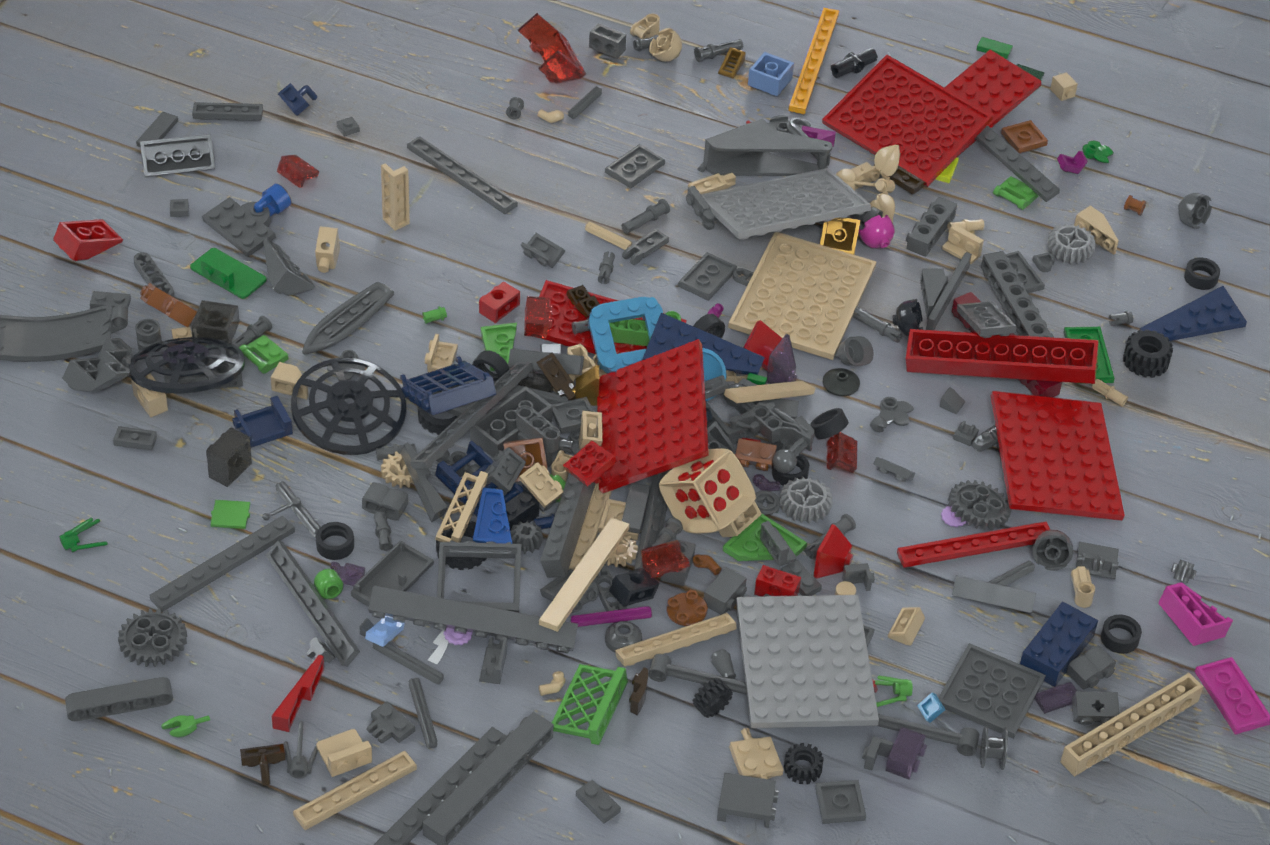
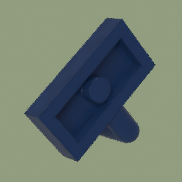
M290 83L278 93L296 116L309 106L302 96L307 93L312 100L317 99L316 93L308 85L303 86L297 91Z

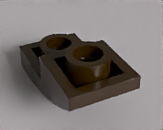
M584 285L572 288L566 293L573 305L585 317H590L592 309L600 305L595 296L589 295Z
M645 667L639 674L636 673L632 680V685H634L633 693L629 698V703H631L630 712L637 716L644 705L647 694L648 669Z

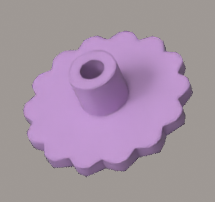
M947 506L946 509L942 510V520L950 527L954 526L957 528L967 523V521L961 522V517H955L956 512L950 511L952 507Z
M447 627L443 633L445 639L454 645L467 644L472 638V632L467 631L466 634L454 632V629Z

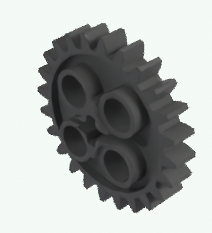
M967 480L966 484L961 481L959 485L955 484L954 488L951 489L948 498V506L952 507L951 512H956L955 517H961V522L967 521L968 526L974 524L976 529L979 526L983 530L986 527L993 530L994 526L999 529L1000 525L1004 526L1008 522L1012 509H1009L1008 498H1003L1004 493H998V488L992 489L991 484L985 486L983 481L981 484H978L976 480L973 483Z
M149 608L148 613L141 610L140 616L134 613L133 620L127 618V624L121 625L122 630L119 631L118 637L120 651L123 652L125 658L129 657L130 662L136 660L138 666L142 662H145V667H148L149 663H153V666L156 667L157 662L165 665L166 659L172 662V656L179 657V651H184V645L187 644L185 623H182L181 617L176 618V613L169 615L168 610L164 611V613H161L160 608L156 612Z

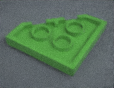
M761 514L738 536H733L724 544L723 552L737 561L774 560L760 540L761 524L769 521L773 527H776L796 557L807 547V542Z

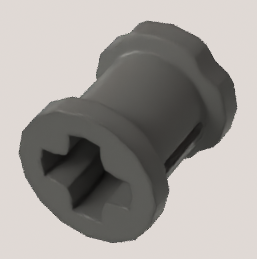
M513 97L510 99V106L506 110V115L511 119H518L521 116L524 101L521 98Z

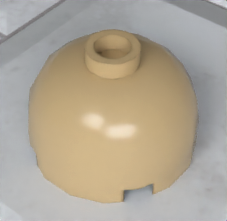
M665 28L658 33L659 36L656 40L652 39L649 52L656 59L669 62L680 55L682 40L676 31L671 28Z

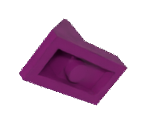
M802 126L801 130L808 137L828 141L834 147L835 131Z

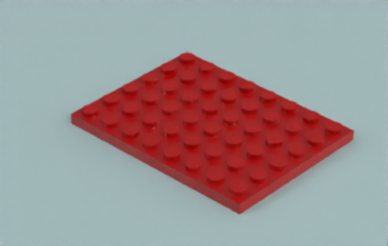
M886 55L822 119V123L874 155L881 148L899 145L900 158L898 165L925 181L924 185L928 187L993 120V116L891 56Z
M699 339L620 368L616 372L599 376L597 412L602 413L601 447L611 453L617 460L614 465L603 473V481L599 477L601 481L599 483V490L602 494L709 456L703 350Z
M992 391L991 402L1009 509L1123 520L1125 514L1101 403Z

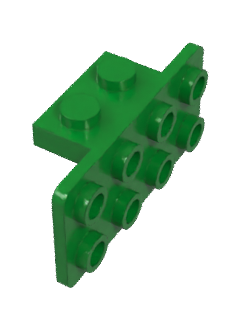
M211 248L190 264L192 271L241 299L247 298L267 281L266 276L217 248Z

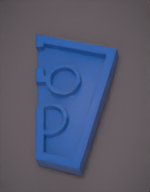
M483 488L473 536L474 542L486 543L492 541L502 544L511 542L512 544L503 490Z

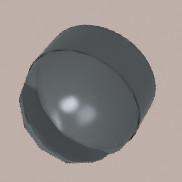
M879 415L871 421L870 427L880 433L884 431L883 428L887 427V422Z

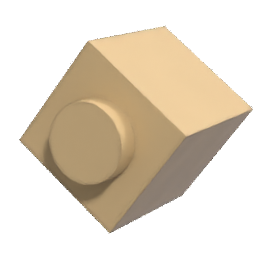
M1066 72L1053 76L1050 90L1063 101L1075 97L1078 84Z

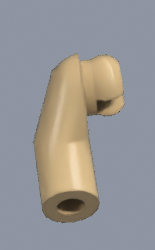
M561 671L554 672L551 683L539 685L540 695L559 692L565 684L564 673Z

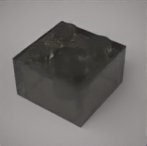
M202 300L191 325L192 337L215 338L231 343L240 322L238 306Z
M230 427L225 433L221 434L215 443L207 448L206 456L209 478L228 487L252 464L249 436Z

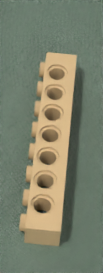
M1187 673L1065 746L1060 762L1074 777L1199 702L1204 686L1190 673Z

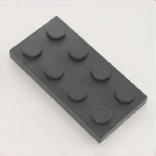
M993 301L957 304V312L981 337L989 338L992 335L1009 336L1011 333H1016L1017 326Z

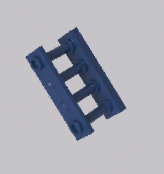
M470 441L468 444L467 455L453 465H447L444 461L437 464L435 476L454 495L462 480L456 473L459 469L474 460L481 467L471 475L478 477L480 471L485 472L487 467L493 463V460L473 441ZM466 480L465 486L467 490L472 489L469 486L473 483L472 481ZM491 482L485 488L496 489L498 486ZM513 484L510 491L504 496L505 504L524 491L521 485ZM466 496L458 498L466 505L468 500ZM481 497L474 511L476 516L478 515Z

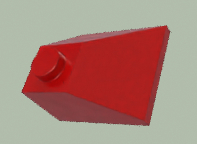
M834 524L829 528L817 550L813 575L816 579L843 572L844 566L850 565L853 560L854 554H851L852 544Z

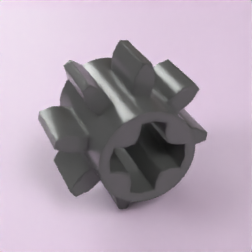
M1181 559L1179 564L1174 563L1171 572L1175 573L1174 579L1188 583L1189 578L1194 580L1197 573L1196 570H1193L1195 564Z

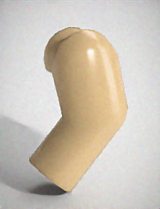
M541 109L538 112V117L549 123H555L562 120L564 114L560 110L548 113Z

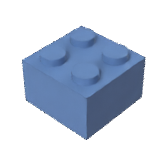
M764 52L749 69L748 86L778 97L793 78L794 63Z

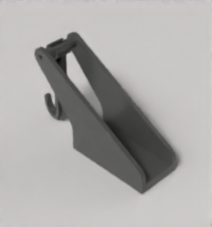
M762 118L705 139L703 164L706 170L713 175L733 173L735 176H791L828 168L827 165L829 166L831 157L830 151H832L833 145L828 141L808 137L797 126V124L811 127V124L805 119L791 118L786 125L789 133L773 129ZM770 152H810L817 159V164L774 155Z

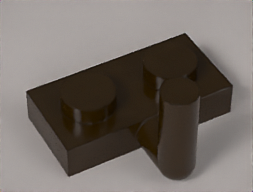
M284 744L240 749L242 766L255 767L260 764L263 786L271 784L269 764H277L286 760Z

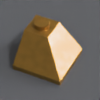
M838 217L824 222L820 245L854 255L861 220Z

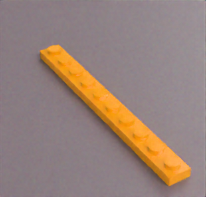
M823 8L789 105V111L806 113L839 17V10Z

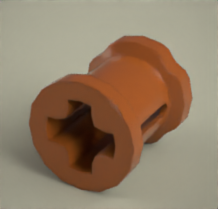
M1129 195L1125 202L1124 210H1132L1141 216L1145 209L1146 201L1137 200L1132 195Z

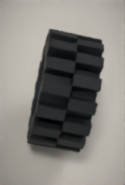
M720 678L709 680V683L703 684L704 687L699 688V693L694 695L696 698H693V705L706 718L719 714V711H723L725 709L724 706L730 703L728 700L732 699V690Z
M800 743V747L795 744L793 748L790 747L788 749V752L786 751L784 772L785 774L787 773L789 779L793 777V782L796 783L797 780H800L799 784L803 785V781H806V784H810L811 780L815 782L817 778H820L824 758L821 751L817 752L818 748L816 746L812 749V744H808L806 747L804 743ZM805 760L812 765L810 767H801L795 762Z

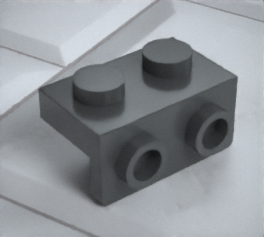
M535 233L527 244L524 242L521 244L524 250L523 253L531 259L532 257L536 258L544 267L548 265L553 268L565 253L562 247L538 233Z

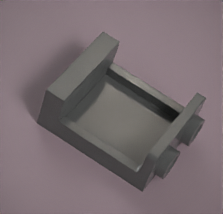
M724 772L717 821L726 822L728 814L764 820L765 827L769 828L770 820L774 821L776 808L772 807V804L777 803L779 790H775L776 781Z

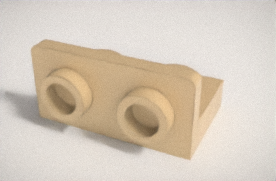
M868 162L851 169L856 172L855 181L871 183L880 177V170L875 166H871ZM855 185L856 189H858V188L864 186V185Z
M954 224L950 227L948 241L942 246V249L959 259H962L966 252L971 253L970 264H972L981 256L984 240Z
M537 462L520 475L519 480L540 504L546 508L554 500L561 498L563 488L558 481H554L549 476L550 473L547 468Z

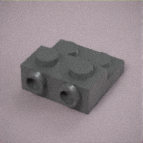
M569 569L566 577H557L541 588L542 597L553 601L574 570ZM593 580L571 613L580 611L584 604L596 600L599 590L595 580Z

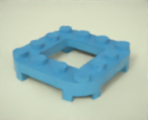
M637 297L603 303L592 309L588 329L591 331L599 369L606 373L616 372L620 368L642 361L646 349L620 354L616 353L609 323L642 317L645 320L650 339L658 318L663 313L662 307L654 297Z

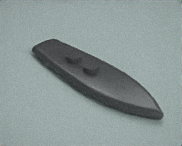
M376 282L338 306L313 328L304 343L302 353L304 355L314 353L347 338L367 322L394 295V291L387 285Z

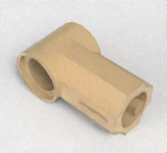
M1078 566L1071 572L1075 591L1074 602L1079 607L1087 608L1092 605L1095 586L1091 582L1089 570L1085 566Z

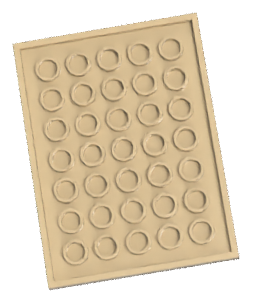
M774 232L729 321L728 328L751 334L756 322L761 320L787 342L786 346L833 360L877 262Z

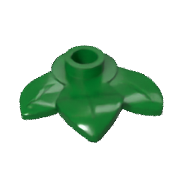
M1095 140L1089 141L1082 148L1086 158H1095L1103 163H1109L1107 157L1114 153L1110 147L1101 145L1099 141Z

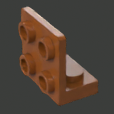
M738 439L735 456L743 467L749 468V465H754L758 470L768 471V468L772 469L773 467L772 459L776 453L777 445Z

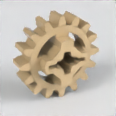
M396 451L395 456L389 454L388 459H383L381 472L382 478H385L386 483L392 482V487L398 484L400 488L403 485L409 488L410 483L414 484L401 454Z
M632 536L623 537L607 560L608 566L614 564L615 567H618V564L626 566V562L632 564L633 559L636 560L638 546L636 545V540H631Z

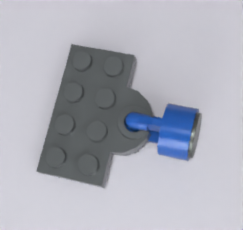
M275 183L262 192V198L258 202H248L240 206L229 197L204 214L202 219L207 225L249 257L264 246L263 240L265 238L270 241L276 238L275 232L268 228L271 223V216L279 214L291 206V197L282 185Z

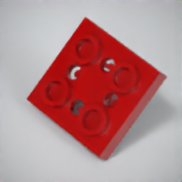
M590 441L563 464V467L588 487L593 482L595 484L601 483L599 477L603 481V473L614 465L617 460L597 443Z

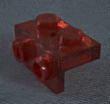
M842 432L830 437L827 441V469L832 470L838 465L853 473L857 469L858 441Z
M678 540L641 550L643 569L651 577H661L665 573L679 572L683 568L690 567L689 559L681 552Z

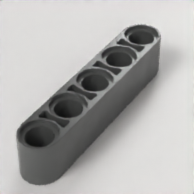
M165 677L75 692L65 698L67 717L75 722L165 706L173 701L170 680Z

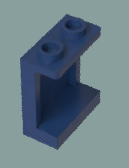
M278 396L270 398L271 406L241 415L238 409L234 410L235 418H232L235 429H239L242 442H246L249 448L293 434L292 420Z

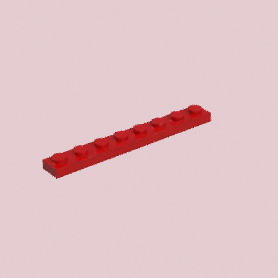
M1047 522L1034 523L900 547L897 549V555L903 568L1033 545L1037 537L1041 533L1050 530Z

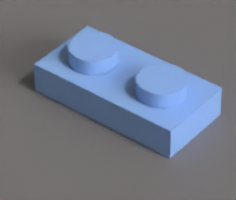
M385 616L384 619H381L366 632L365 639L383 647L404 630L405 623L393 621V617Z

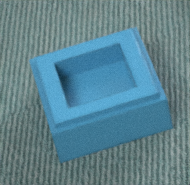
M933 692L917 705L925 720L929 723L946 710Z

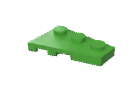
M517 322L481 327L485 351L496 352L508 364L510 349H513Z

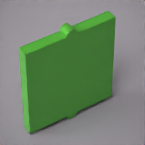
M215 500L214 509L211 511V527L246 529L247 520L250 518V502Z

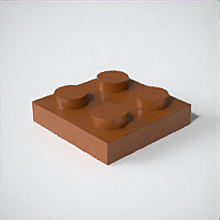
M1031 120L1001 129V134L1018 153L1044 147L1048 144L1047 138Z

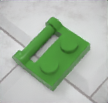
M1012 176L1000 186L997 185L993 191L994 195L997 197L1001 196L1018 205L1017 207L1021 210H1024L1039 196L1025 183Z
M265 335L248 345L244 344L239 347L244 357L253 362L263 374L277 367L279 362L284 363L289 360L288 354ZM252 352H255V353H256L259 357H261L264 361H262L261 359H259V358H258L255 354H253Z

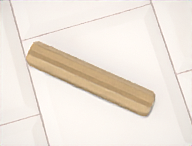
M588 222L585 225L587 232L619 248L626 250L632 244L630 240L593 222Z

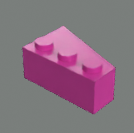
M1182 582L1166 586L1158 604L1193 646L1226 636L1233 622L1231 618L1227 617L1225 619L1216 612V607L1213 605L1209 607L1201 601L1202 597Z

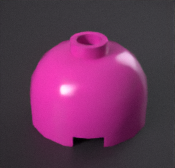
M880 215L875 216L864 223L866 227L863 230L859 229V237L870 248L887 247L895 233L894 225L888 215H885L883 218Z

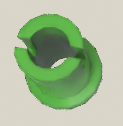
M438 306V309L422 312L425 324L440 319L443 321L444 318H447L445 308Z

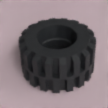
M1145 329V331L1138 330L1133 332L1128 337L1124 350V365L1129 368V371L1135 372L1138 376L1142 375L1146 378L1147 376L1151 378L1161 376L1162 373L1167 371L1173 353L1172 342H1169L1170 339L1164 337V334H1159L1154 330Z

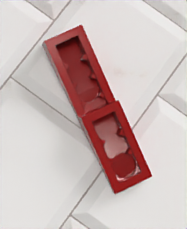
M318 655L271 715L273 729L289 732L302 700H312L325 669L324 656Z

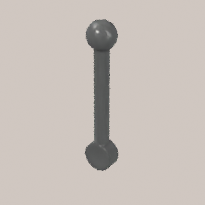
M295 497L292 502L270 513H264L262 518L269 520L271 516L293 505L299 506L301 500Z

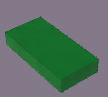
M981 37L976 50L984 53L992 50L1003 58L1008 59L1013 45Z

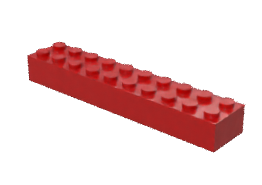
M910 329L905 358L907 372L1095 384L1098 340L1019 335H992V337L984 338L978 333Z

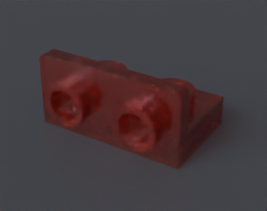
M297 155L281 156L277 168L279 174L299 188L303 187L305 179L316 178L319 174V170Z

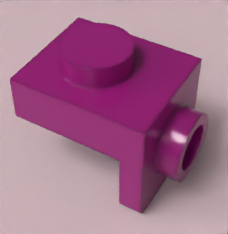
M1078 151L1074 158L1064 154H1060L1057 158L1063 171L1079 174L1088 162L1082 151Z

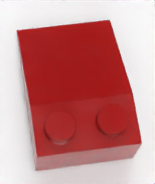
M103 219L59 222L53 241L70 259L79 261L90 259L122 243L123 239Z

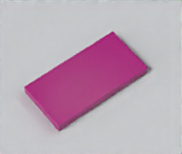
M1232 657L1195 668L1194 672L1235 735L1270 725L1269 712Z

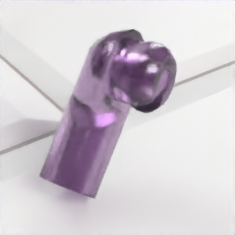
M762 474L754 475L753 483L761 491H780V481L770 482Z

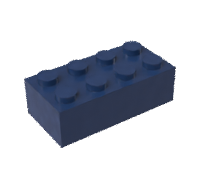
M1062 601L1023 651L1020 665L1046 675L1044 682L1056 687L1066 674L1068 665L1079 657L1094 637L1098 620Z

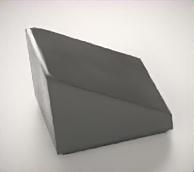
M949 387L941 398L940 407L957 414L965 404V400L954 389Z

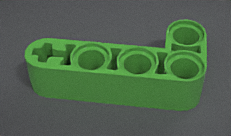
M668 311L665 313L666 315L681 321V316L679 313L675 311ZM629 319L609 323L614 342L648 346L650 339L644 320Z

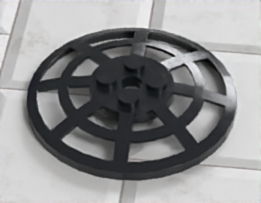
M207 337L175 338L152 344L136 353L131 358V363L129 364V375L137 385L151 391L172 394L195 393L214 389L234 380L244 370L245 359L243 352L237 346L224 340ZM197 343H204V344H210V345L203 346V345H200V344H197ZM168 347L165 351L156 352L161 348ZM225 348L234 351L239 357L238 360L227 357ZM219 349L221 355L209 353V350ZM163 356V360L157 363H153L151 360L152 357ZM145 359L148 368L138 373L134 364L138 360ZM210 359L217 360L214 363L206 366ZM224 362L235 365L228 372L217 377L212 372V370L218 368ZM165 365L167 368L172 370H167L160 367ZM154 371L162 375L171 376L170 383L150 380L145 378V376ZM204 373L208 378L205 381L178 384L180 376H193Z
M337 358L320 362L303 373L293 388L291 413L297 428L313 444L333 453L360 455L386 446L399 434L405 421L406 400L398 382L384 369L360 359ZM339 364H356L365 366L367 369L362 371L354 368H341ZM331 365L333 369L323 374L316 381L306 379L307 376L322 367ZM375 371L382 374L397 390H386L381 381L372 374ZM344 373L359 374L361 377L358 381L347 380ZM333 375H336L339 381L332 386L322 383ZM370 379L380 390L370 391L365 386V383ZM300 386L312 387L309 394V406L298 410L297 395ZM317 389L327 392L325 401L315 403ZM389 397H400L401 412L397 422L388 416L390 408ZM373 398H384L383 411L372 406ZM345 399H353L354 403H348ZM327 408L334 416L331 422L327 421L318 410ZM312 413L317 421L327 428L322 438L308 428L302 420V416ZM369 413L377 417L371 424L363 425L362 419L367 417ZM340 421L354 422L356 428L340 427L338 424ZM382 422L393 428L384 437L375 442L368 443L366 433L376 429ZM334 432L345 435H358L361 445H341L329 440Z

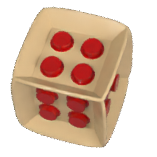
M723 448L708 449L709 456L673 468L660 481L659 488L673 517L681 521L685 532L696 534L717 532L734 522L754 503L756 499L754 488L740 461L731 450Z

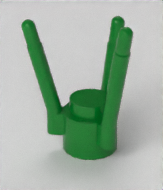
M89 518L60 535L59 539L64 550L71 549V552H75L80 549L107 545L108 542L106 541L77 545L80 542L78 534L99 523L100 519L93 521V518Z

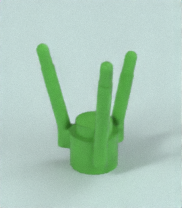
M880 675L877 677L879 680H874L876 685L893 686V693L898 695V697L877 702V707L898 701H906V696H912L913 686L911 680Z

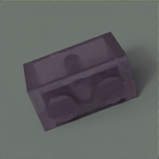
M901 727L889 754L885 771L910 780L912 773H917L921 762L918 760L919 757H924L927 749V745L924 744L926 735Z

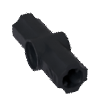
M874 48L864 50L858 54L850 52L845 56L844 60L832 64L830 70L835 78L852 71L857 74L866 65L877 61L878 55Z

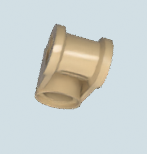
M653 13L646 15V17L632 25L630 34L640 39L657 35L660 31V17Z
M560 450L551 465V474L553 476H561L566 482L569 472L565 470L563 464L573 456Z

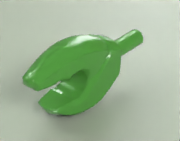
M179 715L169 719L161 727L162 729L175 728L169 734L173 737H184L197 729L196 724L210 721V717L208 715L194 719L193 715Z

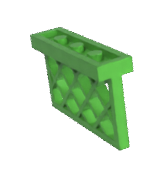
M579 664L552 721V724H554L553 731L589 738L591 744L599 745L627 686L626 668L617 667L616 671ZM583 672L592 674L591 677L584 680L581 678ZM605 676L612 677L610 681L603 684L599 680ZM594 681L598 683V686L592 689H588L586 686ZM584 688L585 692L578 695L573 693L575 689ZM603 691L604 695L600 698L594 699L592 694ZM589 696L591 701L581 705L579 700ZM574 702L578 706L570 711L566 709L567 705ZM595 706L597 710L592 714L587 715L584 711ZM580 712L583 714L584 717L573 721L571 717ZM566 718L570 721L567 725H558L559 721ZM588 722L589 727L587 730L578 729L577 726Z

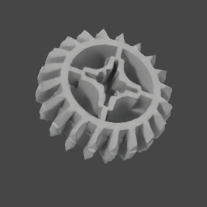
M1067 224L1063 226L1058 225L1057 228H1053L1047 241L1048 252L1057 257V260H1063L1064 263L1069 262L1070 264L1072 262L1079 264V262L1084 263L1086 260H1089L1094 253L1096 245L1091 231H1086L1085 227L1080 228L1079 225L1073 226V224L1070 226Z
M802 476L799 480L795 477L793 481L789 480L780 492L782 512L786 513L787 517H793V521L798 519L801 523L803 521H807L809 524L811 521L817 523L819 519L823 520L832 508L833 497L832 493H830V488L826 487L825 483H819V479L814 481L811 477L805 479Z

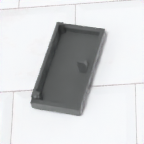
M399 541L353 586L351 596L369 607L373 586L407 591L434 565V560L405 544V542Z

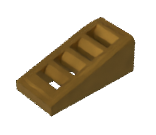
M730 47L718 74L734 79L745 60L746 52Z

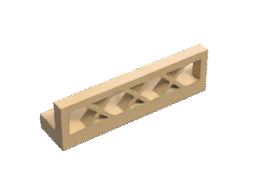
M385 163L381 165L383 220L396 231L410 224L408 169L405 166L393 171Z
M480 471L478 477L466 472L464 473L435 540L440 542H450V540L461 542L482 495V490L487 484L488 473ZM466 480L475 482L473 489L467 490L465 486ZM466 496L468 499L466 505L460 506L457 501L458 498ZM459 512L461 515L459 520L452 522L450 515ZM452 528L451 538L442 535L444 530Z

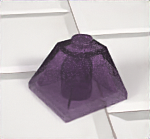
M788 334L783 337L769 356L768 384L793 382L797 379L795 374L796 363L790 335Z

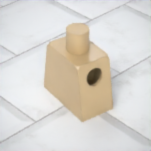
M320 226L315 250L316 264L320 272L326 273L329 269H335L340 252L338 228Z

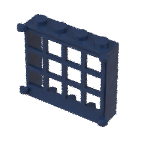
M460 356L456 357L458 364L443 367L410 379H406L404 374L400 375L403 383L401 390L405 398L431 415L496 395L493 377L488 372L480 370L465 360L462 361ZM473 379H474L473 382H470V383H467V384L464 383V382H467V381H470V380H473ZM455 385H460V386H458V387H455V388H452V389H448L449 387H452V386H455ZM442 390V392H439V393H436V394H432L433 392H437V391Z

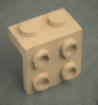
M355 729L318 741L316 744L317 750L331 777L372 762V747L369 741L362 742Z

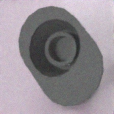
M862 336L847 338L839 345L838 353L835 354V357H839L841 362L848 366L870 364L874 356L872 344L867 338Z

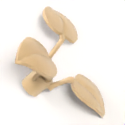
M899 145L881 148L876 153L874 164L878 170H881L880 174L883 177L876 183L855 181L856 172L851 169H842L836 173L853 190L856 189L855 185L876 187L877 191L882 192L876 196L877 200L871 201L870 204L871 207L874 206L882 210L883 217L888 215L892 223L895 202L888 193L894 191L895 183L888 176H892L898 168L900 158Z

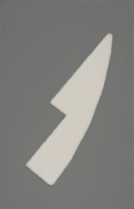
M442 630L433 642L438 647L429 657L428 661L438 664L448 645V640L445 639L443 634L445 630Z

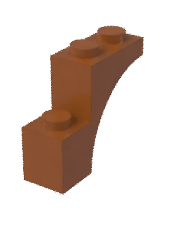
M151 283L148 286L145 285L140 292V295H142L140 299L186 327H189L197 313L193 308Z

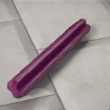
M650 606L573 615L571 616V623H576L578 627L646 619L652 617V609Z

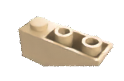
M1092 206L1079 212L1076 215L1074 226L1085 227L1086 231H1091V235L1094 236L1097 244L1113 255L1116 254L1119 240L1104 214Z

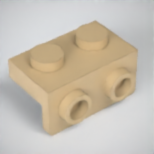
M435 334L434 339L430 340L429 343L430 352L425 355L427 372L453 365L458 344L440 342L439 334Z

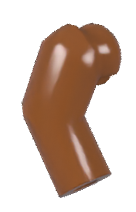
M696 554L692 559L696 567L709 569L714 575H718L722 570L709 555Z

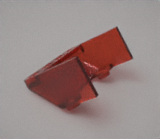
M536 13L518 29V32L529 40L531 50L534 53L538 52L541 54L544 63L538 69L545 74L551 83L581 79L586 75L569 41L541 15Z

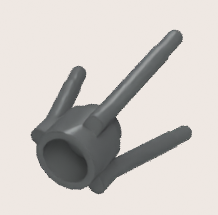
M303 721L299 722L297 756L293 760H291L288 742H284L287 773L298 779L304 778L307 774L311 773L318 751L317 746H315L309 762L304 756H301Z

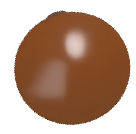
M694 590L677 594L669 598L667 602V614L678 625L689 626L701 622L707 615L708 607L705 600Z

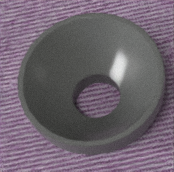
M627 621L613 623L608 627L605 634L606 646L612 652L642 641V633L639 627ZM620 628H627L630 632L628 634H621L618 630Z

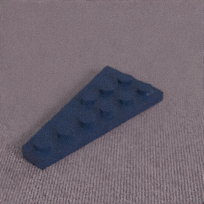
M1221 286L1141 327L1140 330H1154L1159 334H1164V337L1170 339L1169 341L1246 327L1247 321L1225 287Z
M661 313L642 360L698 339L702 343V348L715 352L722 359L727 371H734L738 374L748 375L752 373L758 375L765 357Z

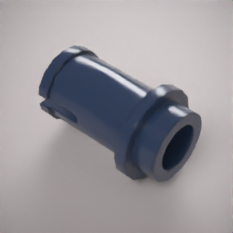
M552 513L547 517L534 518L533 521L538 527H541V530L551 528L555 515Z

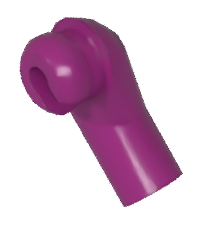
M717 303L707 314H714L719 318L724 307Z

